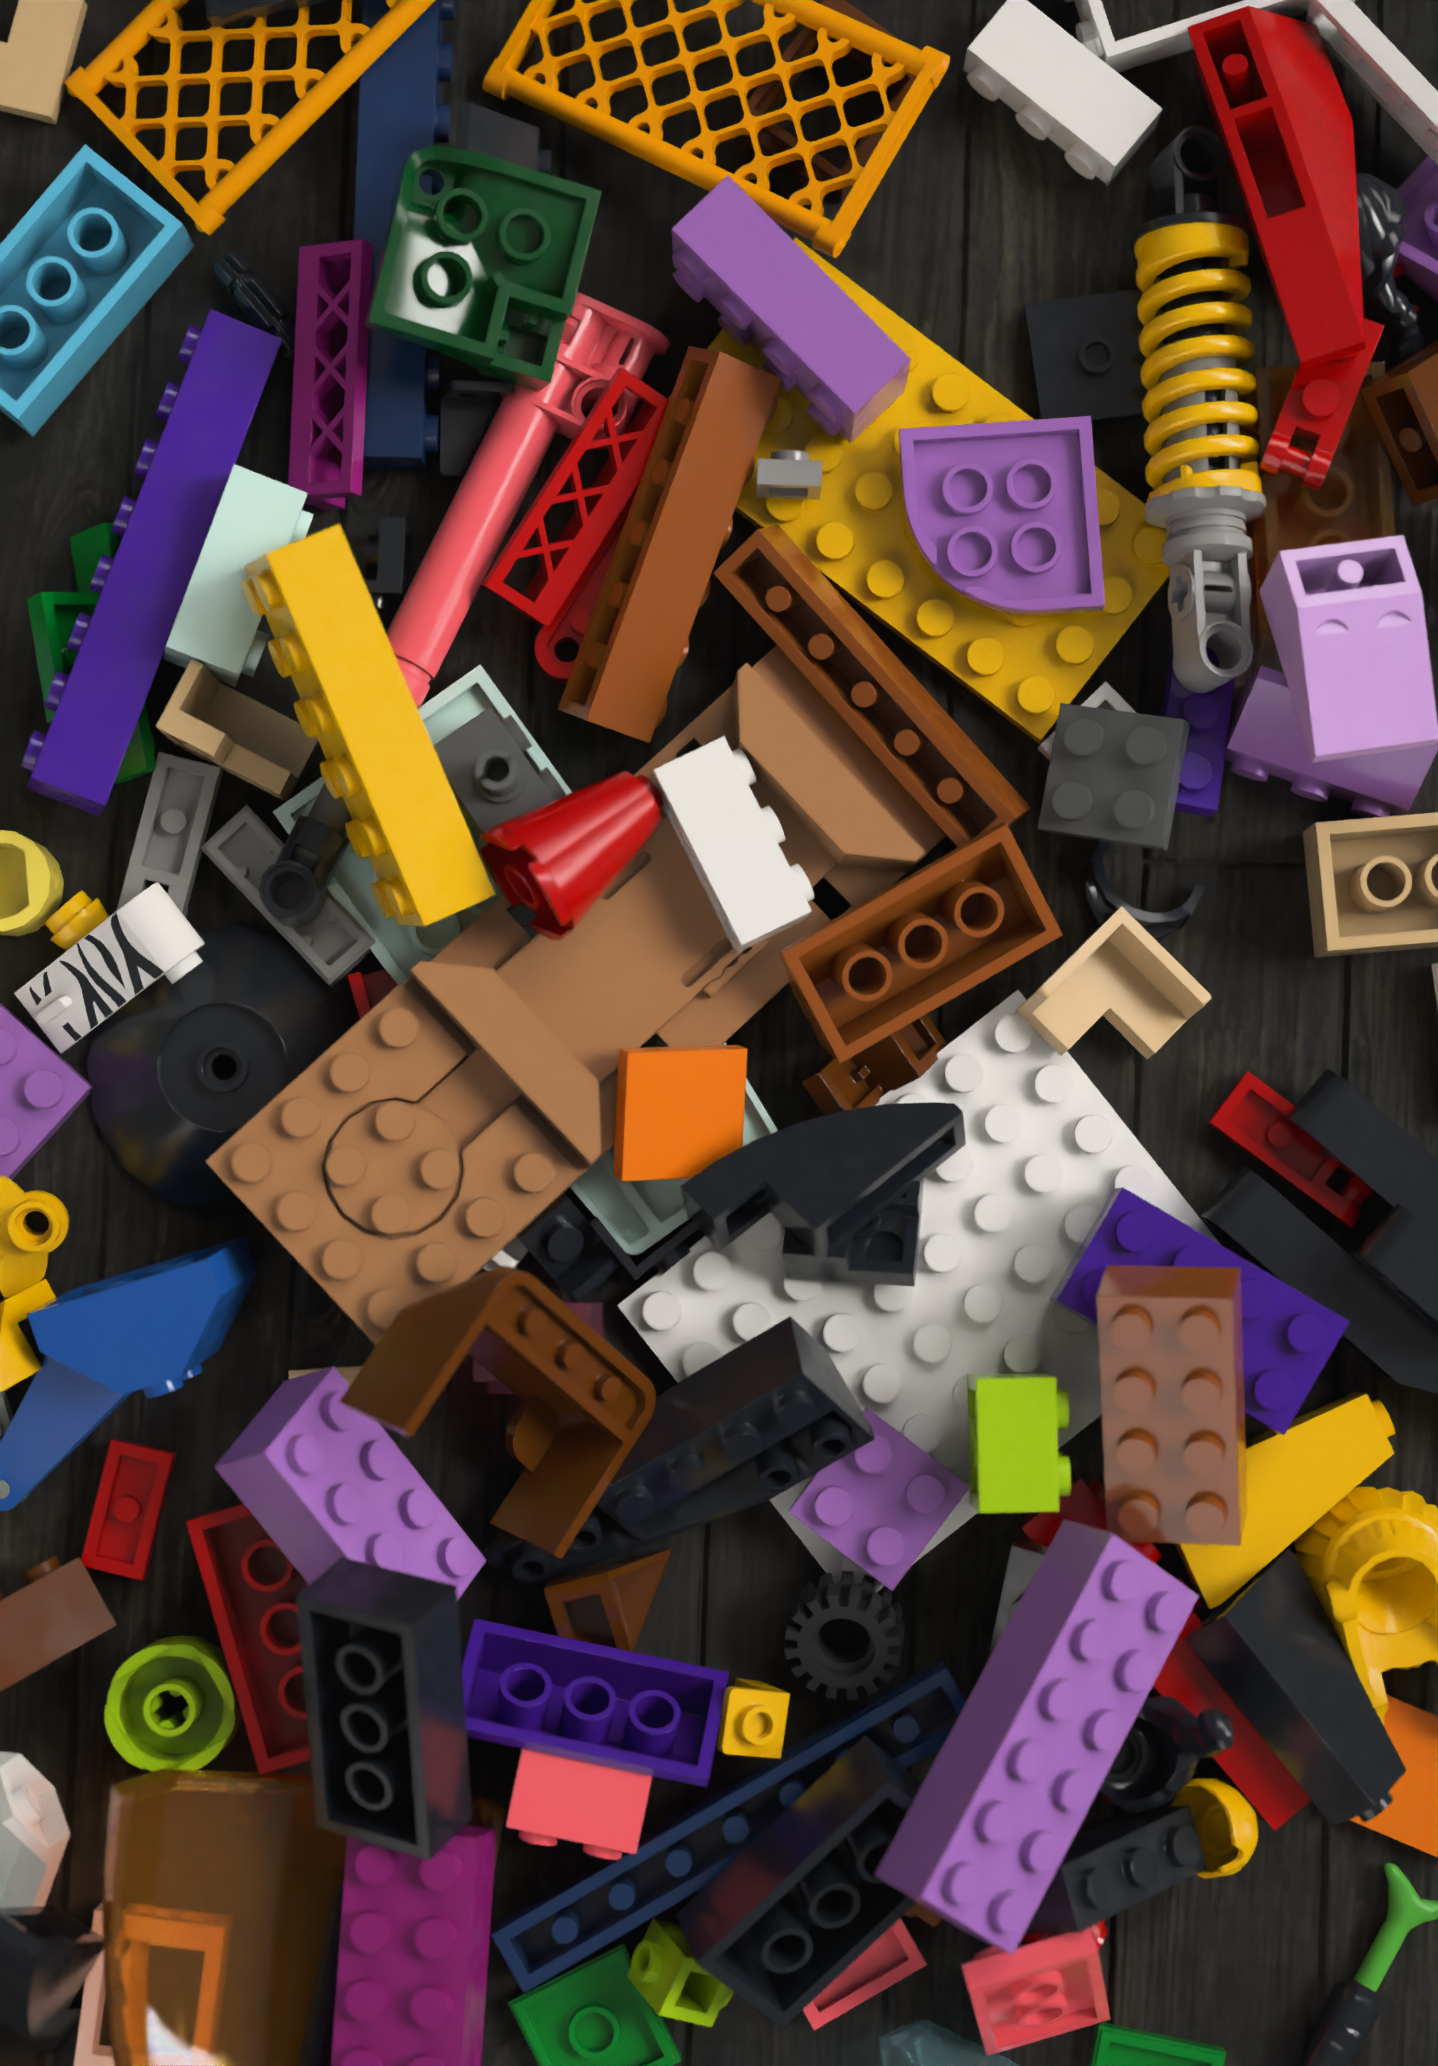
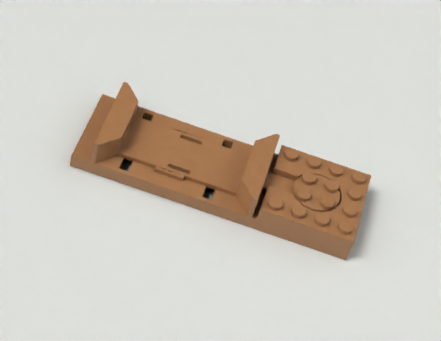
M778 645L771 649L753 667L748 663L737 671L732 686L634 775L635 777L644 775L650 780L654 769L677 759L695 741L702 747L724 736L731 751L737 748L742 749L753 769L756 783L749 787L760 809L769 805L777 816L785 835V841L778 845L789 866L791 867L798 863L805 872L812 888L824 878L851 906L847 911L896 884L947 836ZM662 806L660 808L662 823L571 933L560 941L550 940L540 933L532 938L509 914L513 906L502 895L430 962L419 961L410 970L411 979L405 985L400 983L205 1162L374 1344L377 1345L394 1318L403 1308L473 1278L615 1145L619 1048H640L655 1033L668 1047L723 1045L789 983L779 950L830 922L831 920L810 900L808 904L812 912L806 920L736 954Z

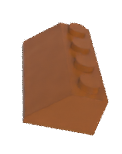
M1002 822L779 950L793 994L820 1045L841 1064L1063 934L1006 823Z

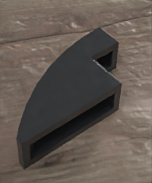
M954 1103L884 1104L840 1111L799 1122L754 1140L717 1160L681 1185L680 1188L687 1217L721 1251L771 1212L807 1249L822 1261L966 1145L963 1111Z
M56 1906L0 1908V2024L47 2054H60L80 2020L82 2004L74 2000V1997L108 1940Z

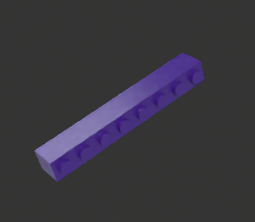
M212 309L209 311L203 329L190 324L177 360L189 366L181 386L170 381L167 384L155 417L167 421L159 443L148 438L146 439L133 472L134 475L145 479L137 500L124 496L111 532L123 536L116 556L112 558L102 554L88 589L100 594L93 616L91 617L80 612L66 648L78 653L70 675L59 671L56 672L43 706L55 712L48 733L46 735L34 730L20 767L33 771L26 789L100 817L106 806L232 468L236 463L280 347L281 338Z

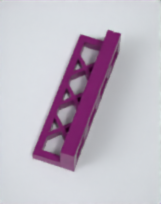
M363 239L299 247L288 485L308 493L304 503L322 510L345 509L346 497L362 496L369 328L364 327L371 300L373 244Z

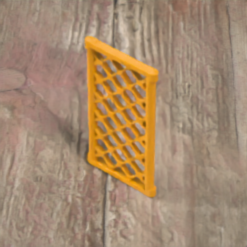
M152 0L85 69L79 66L64 83L69 94L79 98L184 207V211L195 221L197 230L210 236L226 220L223 214L436 0H386L390 10L371 29L364 24L351 23L352 0H342L341 18L335 24L309 25L310 6L299 8L298 21L292 26L267 27L266 15L257 17L255 24L250 28L224 29V25L216 27L212 25L207 30L183 31L182 19L177 13L189 0ZM315 36H340V46L345 55L326 74L318 69L306 68L307 45L311 38ZM296 37L297 55L295 65L288 70H264L266 43L273 38ZM152 38L161 43H170V65L168 71L163 75L139 76L138 64L133 57ZM254 39V64L252 68L245 72H222L224 45L230 40ZM212 41L211 68L205 73L180 74L182 47L188 42ZM271 81H295V91L300 100L280 120L272 114H262L264 86ZM108 82L115 87L126 88L125 113L120 119L96 96ZM252 82L250 111L244 115L220 116L222 87L228 83ZM210 84L208 112L201 117H178L180 89L185 85ZM168 86L167 111L165 115L161 118L136 119L138 91L143 87ZM226 126H250V136L255 146L236 165L226 159H217L219 131ZM207 127V151L205 156L200 160L176 161L177 133L183 128ZM145 129L166 130L165 152L161 160L158 161L135 137L137 132ZM204 170L206 184L210 191L197 203L175 179L177 173L181 171Z
M531 0L498 58H495L485 75L483 90L504 101L512 97L710 192L728 175L775 223L813 240V248L836 258L840 255L852 235L851 232L933 90L938 87L950 63V56L930 46H925L921 50L813 0H750L764 7L765 22L759 30L739 37L729 36L725 16L728 11L740 6L744 0H710L707 5L684 13L676 11L674 0H667L668 16L664 20L641 28L635 27L630 10L632 3L636 0H597L591 3L575 0L572 9L551 17L548 16L558 0ZM616 7L623 8L627 22L626 31L616 37L601 42H594L589 27L590 18ZM778 13L784 17L778 18L776 15ZM709 17L718 18L722 32L721 41L716 45L695 52L687 51L683 37L684 28L691 23ZM573 22H580L585 36L584 46L558 57L552 56L547 40L549 32ZM799 23L818 31V49L814 54L792 62L782 60L778 46L779 38L782 35L794 30ZM669 31L675 32L680 48L679 55L670 61L652 67L646 66L641 51L643 41ZM539 37L544 54L542 61L529 67L524 74L517 72L535 38ZM833 38L837 42H830V39ZM763 41L770 42L776 59L774 66L771 69L748 77L741 76L736 62L737 52ZM625 46L633 47L638 63L636 71L612 81L603 80L599 65L601 56ZM852 48L872 56L873 73L868 79L846 87L836 85L832 71V65L835 60L847 55ZM719 56H727L733 72L732 80L725 85L707 91H699L693 73L694 68L699 63ZM582 61H591L596 78L595 84L591 88L579 93L575 99L558 91V73L561 69ZM885 62H886V63H888V64H890V65H892V66H891V67H885L884 64H885ZM815 66H823L826 69L830 83L829 90L825 94L805 101H795L789 85L791 76ZM676 71H685L691 89L690 94L684 99L664 106L656 105L651 88L653 81L656 78ZM907 73L916 76L897 112L892 111L886 95L887 88L891 84L900 81ZM545 80V83L542 84L538 81ZM772 81H781L787 98L785 106L761 116L751 115L747 101L748 91ZM636 85L644 86L648 107L643 113L634 116L628 124L610 116V97L614 93ZM869 91L879 92L884 106L883 116L857 127L849 126L843 110L845 101ZM731 95L739 96L744 112L742 121L717 131L709 130L704 114L705 107L711 102ZM596 104V105H598V106H597V108L595 109V108L591 107V105ZM825 106H835L841 122L840 130L836 134L810 142L805 140L800 124L801 117L805 113ZM687 110H695L701 125V133L698 137L687 141L681 149L663 141L662 123L667 117ZM784 120L792 121L798 137L796 146L772 156H764L758 141L759 131L764 127ZM645 129H650V132H649V134H648V133L644 132L643 130H645ZM885 131L865 167L860 166L854 148L856 141L865 136ZM740 135H749L755 151V157L750 163L741 166L734 174L716 166L715 148L720 142ZM839 145L848 147L852 161L851 171L824 182L816 180L811 163L813 156L818 152ZM703 154V158L701 159L695 155ZM795 160L805 162L809 176V183L805 188L793 193L789 199L769 191V172L774 167ZM755 179L757 180V183L754 184L752 182H749V180ZM854 185L834 220L823 217L824 196L830 192ZM811 205V209L809 210L802 206Z

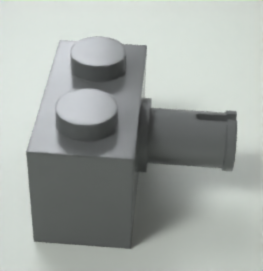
M491 707L433 746L450 787L482 833L492 826L566 795L547 767L536 773L526 759L523 752L531 748L532 745L514 718L509 715L500 721Z

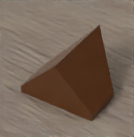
M672 1548L549 1580L544 1587V1591L558 1636L633 1652Z

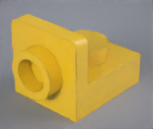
M736 1678L735 1687L729 1686L724 1692L717 1742L718 1750L730 1755L781 1759L790 1693L759 1680Z

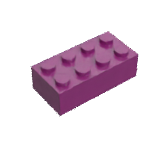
M465 1825L431 1860L347 1836L331 2066H481L497 1828Z

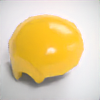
M1220 1778L1191 1779L1176 1793L1174 1800L1168 1807L1190 1805L1207 1867L1206 1870L1196 1875L1204 1879L1233 1875L1247 1864L1256 1848L1258 1841V1816L1242 1791L1227 1780Z

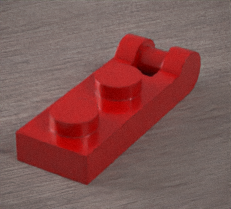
M1364 318L1366 349L1302 370L1299 364L1259 469L1277 475L1280 469L1303 478L1301 485L1320 491L1385 325ZM1293 434L1316 442L1313 454L1289 445Z
M1249 1071L1244 1072L1207 1124L1319 1206L1341 1225L1352 1230L1363 1215L1359 1208L1367 1199L1372 1189L1342 1164L1325 1158L1320 1153L1324 1148L1300 1126L1285 1118L1295 1107L1292 1103ZM1337 1166L1351 1176L1339 1193H1336L1325 1184Z

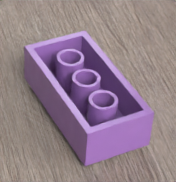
M728 175L672 228L673 266L677 269L673 273V277L693 300L700 302L705 297L722 314L717 319L718 323L733 341L741 347L750 342L766 358L762 363L764 370L782 379L779 387L784 391L789 392L794 387L811 404L807 408V412L826 434L833 437L839 432L851 444L905 391L911 359Z
M335 1366L284 1381L215 1465V1469L308 1584L313 1582L341 1557L455 1585L457 1586V1598L459 1599L484 1565L486 1559L378 1422L346 1408L339 1402L350 1385Z

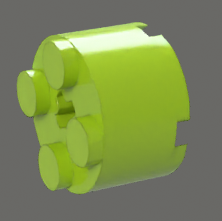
M182 1635L157 1640L134 1654L120 1666L108 1691L104 1715L108 1736L117 1752L128 1763L142 1770L146 1769L154 1773L180 1776L194 1772L212 1761L234 1738L243 1720L224 1651L200 1636ZM170 1694L173 1697L183 1695L187 1700L188 1706L183 1710V1715L179 1711L168 1715L164 1710L163 1704L169 1700Z

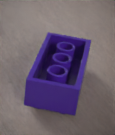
M1123 1187L1115 1188L1049 1299L1098 1328L1097 1293L1107 1265L1240 1267L1245 1416L1270 1431L1282 1435L1286 1433L1350 1322Z

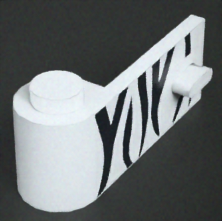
M156 882L122 906L14 994L62 1054L165 975L174 984L203 962L196 951L205 943L162 886Z

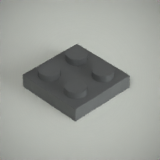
M1061 703L1038 829L1044 833L1167 850L1190 723L1184 719Z

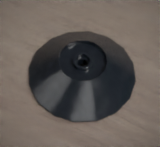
M237 925L196 931L205 943L196 951L203 962L174 984L165 975L99 1024L95 1028L86 1062L89 1084L93 1087L90 1093L94 1120L121 1166L168 1202L222 1216L252 1211L205 1161L360 1021L352 990L344 977L331 988L282 935ZM231 1056L236 1062V1072L231 1078L222 1080L215 1073V1064L219 1058Z

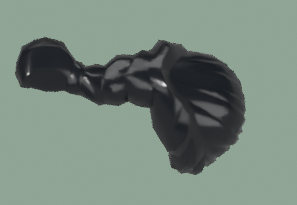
M1357 172L1363 310L1369 318L1384 321L1387 327L1394 331V338L1390 343L1388 351L1390 361L1396 367L1427 347L1426 340L1420 334V327L1417 324L1418 315L1413 305L1409 303L1406 295L1396 289L1395 280L1391 275L1397 265L1400 246L1405 236L1403 221L1406 215V206L1403 204L1401 196H1399L1398 189L1371 174Z
M1147 1696L1096 1797L1100 1803L1110 1804L1128 1813H1142L1172 1801L1176 1793L1193 1777L1201 1757L1207 1758L1219 1755L1222 1750L1234 1745L1233 1726L1229 1716L1214 1708L1201 1711L1197 1717L1173 1697Z

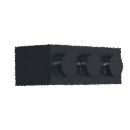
M1190 1805L1158 1807L1142 1813L1126 1812L1075 1836L1023 1935L1081 1932L1206 1870L1207 1867Z

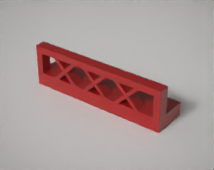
M618 368L481 585L515 607L514 610L532 622L549 627L639 485L669 400L624 368ZM626 388L642 399L644 403L626 432L617 435L612 408ZM603 424L606 437L593 440ZM608 445L609 459L592 486L582 489L577 463L586 450ZM569 478L572 491L558 494ZM574 500L576 511L557 541L548 543L543 520L546 512L552 504ZM535 531L538 545L524 548ZM540 554L542 565L523 595L503 582L517 559Z

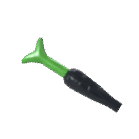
M1384 1863V1871L1388 1882V1911L1386 1920L1354 1979L1350 1977L1339 1981L1327 1997L1305 2050L1301 2066L1348 2065L1368 2037L1380 2014L1381 2004L1379 1994L1376 1991L1407 1933L1424 1922L1438 1919V1901L1421 1899L1408 1878L1393 1863Z

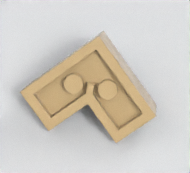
M192 659L188 664L156 725V728L176 746L215 766L221 767L224 771L285 802L292 795L319 743L317 736L310 739L306 736L300 723L220 683L204 664L195 659Z
M1121 906L1016 1012L1060 1056L1068 1051L1103 1015L1146 1059H1149L1189 1018L1202 1009L1212 997Z

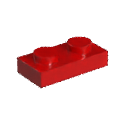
M118 1438L110 1440L81 1557L85 1567L138 1580L146 1579L173 1472L176 1452Z

